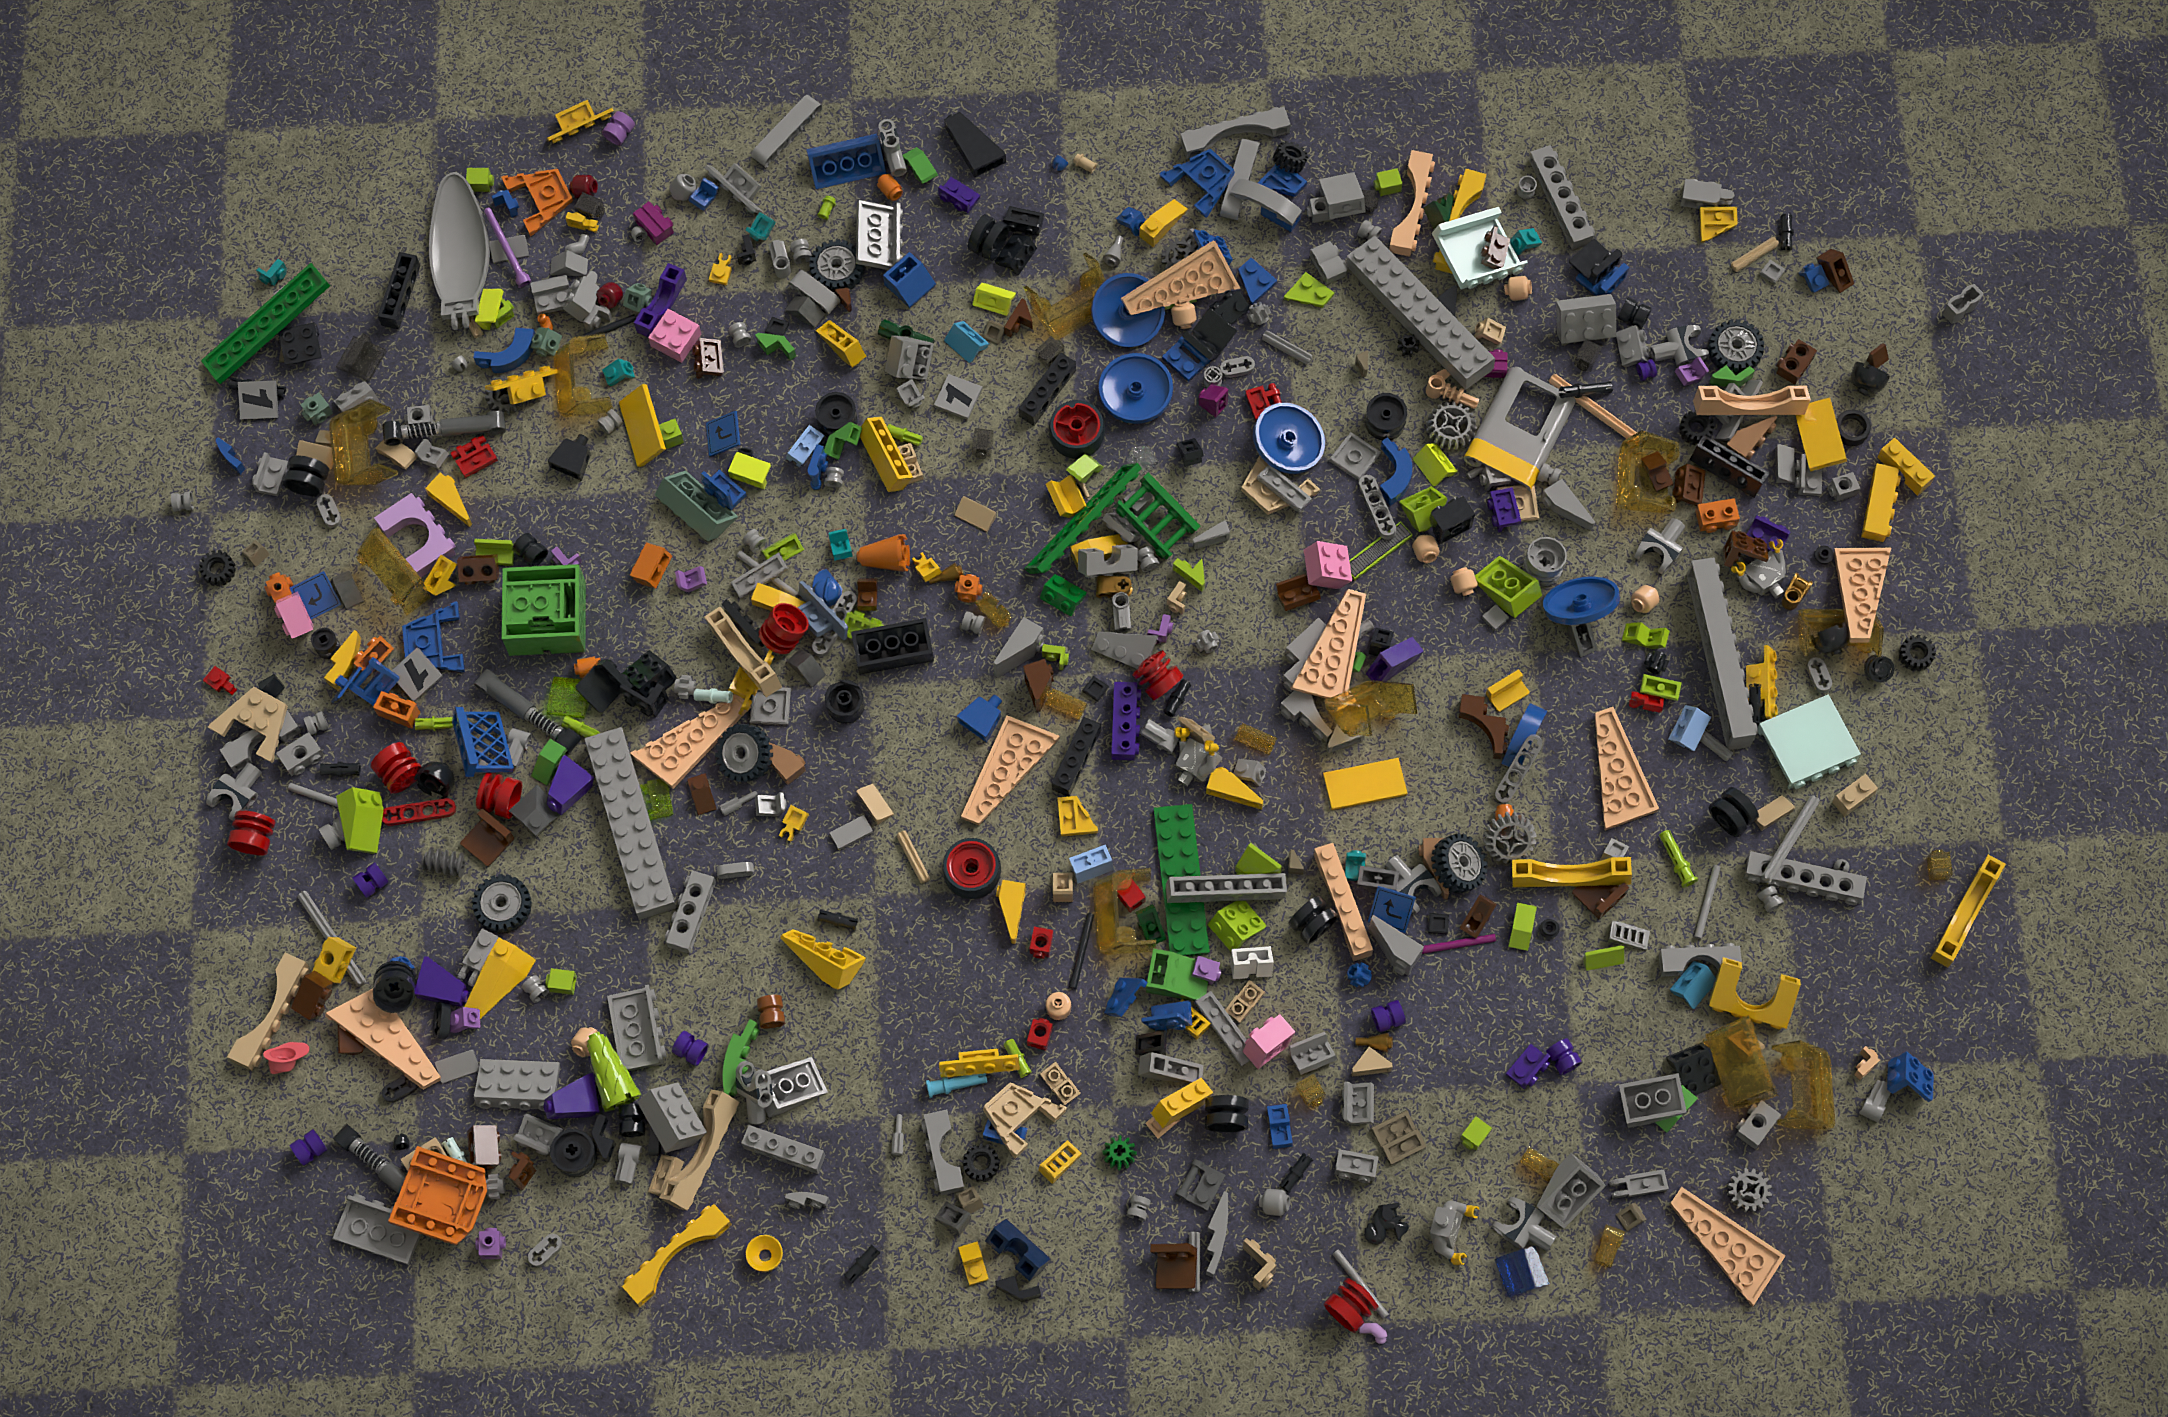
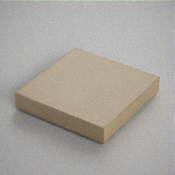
M1525 485L1497 487L1496 490L1513 487L1521 522L1539 520L1534 486L1531 491L1527 490Z

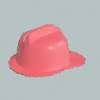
M288 1042L263 1052V1057L268 1060L270 1073L278 1074L291 1071L295 1067L297 1059L307 1055L309 1046L305 1043Z

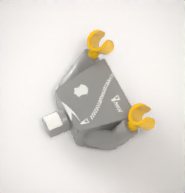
M1777 538L1778 544L1776 547L1773 541L1769 542V546L1774 549V552H1768L1769 559L1767 562L1756 559L1747 566L1743 562H1737L1739 569L1736 566L1731 567L1733 573H1738L1737 578L1744 589L1758 593L1761 596L1770 591L1775 599L1784 594V590L1779 585L1783 583L1786 574L1783 551L1780 550L1783 547L1781 539Z
M1176 727L1174 731L1175 736L1181 738L1179 740L1180 753L1176 766L1183 771L1178 781L1185 786H1188L1193 778L1202 782L1209 774L1215 771L1216 766L1222 760V757L1216 753L1219 750V746L1212 740H1206L1204 745L1191 738L1187 740L1186 737L1190 735V730L1188 728Z
M1450 1200L1443 1207L1437 1206L1430 1236L1436 1252L1451 1259L1453 1265H1464L1461 1262V1258H1467L1466 1254L1454 1253L1463 1214L1467 1217L1478 1218V1216H1474L1473 1212L1474 1209L1480 1210V1208L1473 1205L1466 1206V1204Z

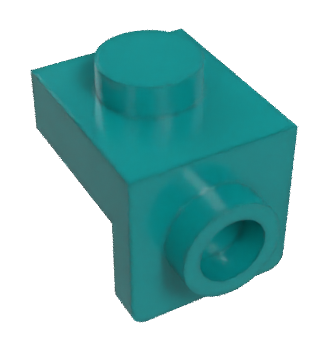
M759 212L752 226L747 227L745 230L756 241H759V239L766 240L776 221Z
M1532 228L1518 230L1510 239V244L1516 255H1520L1525 249L1540 246L1542 241L1535 229Z
M277 259L267 272L259 267L256 271L261 282L266 285L270 283L274 286L279 279L282 280L285 277L287 268L283 261Z
M619 358L602 369L609 386L617 384L626 377L630 379L635 377L632 364Z
M847 529L829 532L834 561L853 557Z
M1352 850L1346 853L1345 876L1347 881H1358L1360 866H1365L1366 853H1362L1359 850Z

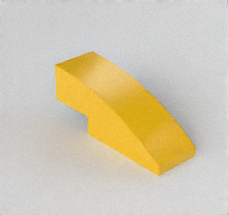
M757 583L751 598L752 605L770 610V612L779 603H788L796 607L806 603L794 596L761 583Z
M355 630L331 657L334 666L324 677L327 684L337 691L341 687L334 683L340 675L348 679L355 666L353 663L356 660L353 658L360 650L361 637Z

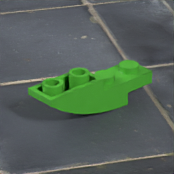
M749 1019L741 1036L733 1034L726 1051L723 1066L724 1093L731 1097H735L738 1093L736 1088V1068L742 1061H746L742 1058L748 1056L751 1049L749 1045L752 1040H756L760 1031L757 1022ZM748 1065L743 1067L742 1074L748 1071Z

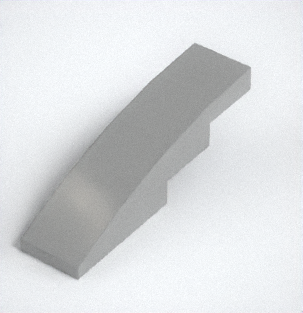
M1225 1191L1208 1226V1232L1214 1235L1207 1249V1253L1213 1255V1258L1206 1271V1275L1213 1278L1221 1259L1226 1238L1228 1193Z

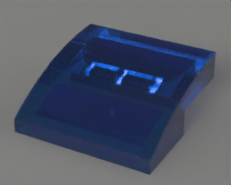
M1536 1246L1521 1249L1494 1259L1508 1297L1524 1294L1530 1290L1550 1284Z

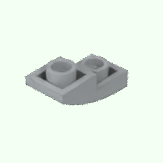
M793 1192L785 1196L786 1201L789 1202L788 1205L795 1209L805 1208L808 1201L815 1208L821 1209L822 1206L827 1208L830 1201L827 1196L811 1192Z

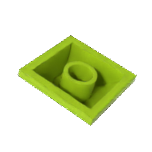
M1430 486L1400 500L1399 504L1412 526L1421 532L1431 528L1429 519L1432 510L1437 506H1445L1447 497Z
M1250 843L1238 861L1235 872L1237 873L1236 875L1281 873L1282 866Z

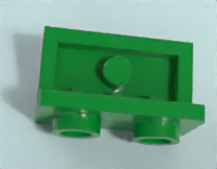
M1054 574L1044 584L1040 599L1065 614L1072 616L1087 592Z

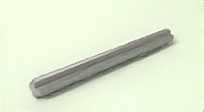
M1814 795L1809 797L1763 872L1761 879L1766 883H1770L1818 806L1819 798Z
M307 891L298 894V899L324 938L327 940L328 937H337ZM351 959L346 971L356 986L360 987L366 983V980Z

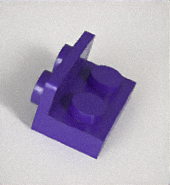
M950 177L944 186L940 185L938 187L940 199L944 202H951L960 212L965 211L969 213L981 198L980 194L953 177Z
M1513 487L1491 491L1489 499H1487V506L1493 512V516H1491L1493 527H1497V531L1501 532L1503 527L1521 524Z
M1756 515L1747 535L1754 539L1760 538L1767 543L1768 552H1774V549L1770 548L1769 542L1773 541L1776 547L1778 538L1783 541L1784 546L1790 531L1783 525H1777L1770 522L1766 517Z
M1530 1043L1506 1075L1524 1090L1528 1085L1532 1087L1538 1080L1536 1075L1539 1071L1544 1072L1550 1065V1062H1548L1550 1055L1548 1053L1546 1055Z

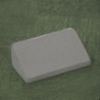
M525 235L506 238L516 259L529 256ZM499 240L490 241L489 246L493 263L508 261Z
M1777 444L1775 448L1776 483L1795 484L1794 448Z
M473 1050L435 1062L442 1084L479 1071V1064Z

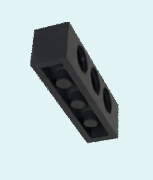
M403 252L398 253L377 315L382 326L400 329L421 266L417 255Z
M1060 353L1019 406V417L1035 426L1076 372V361Z
M1706 435L1702 437L1689 459L1755 498L1769 475L1768 471Z
M1083 716L1052 781L1053 791L1068 797L1071 795L1099 737L1101 723Z

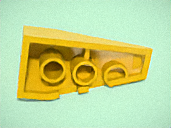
M794 929L782 934L780 937L822 981L834 989L839 990L850 984L866 960V957L849 948L844 947L843 951L832 948L833 943L828 941L826 943H817L814 936Z
M498 938L464 1007L479 1009L481 1019L505 995L509 994L517 984L527 977L536 959L517 946Z

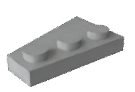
M1100 631L1091 650L1137 669L1146 658L1151 656L1158 636Z

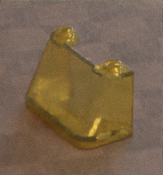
M1643 430L1623 441L1619 454L1616 499L1618 508L1659 514H1670L1675 511V498L1670 495L1667 496L1668 488L1655 492L1640 459L1658 451L1667 462L1666 468L1669 472V464L1679 457V442Z
M1749 1015L1705 1034L1706 1038L1703 1039L1704 1045L1711 1049L1725 1091V1095H1722L1726 1107L1730 1106L1731 1110L1740 1109L1758 1103L1761 1100L1764 1101L1778 1096L1757 1034L1754 1031L1753 1021Z

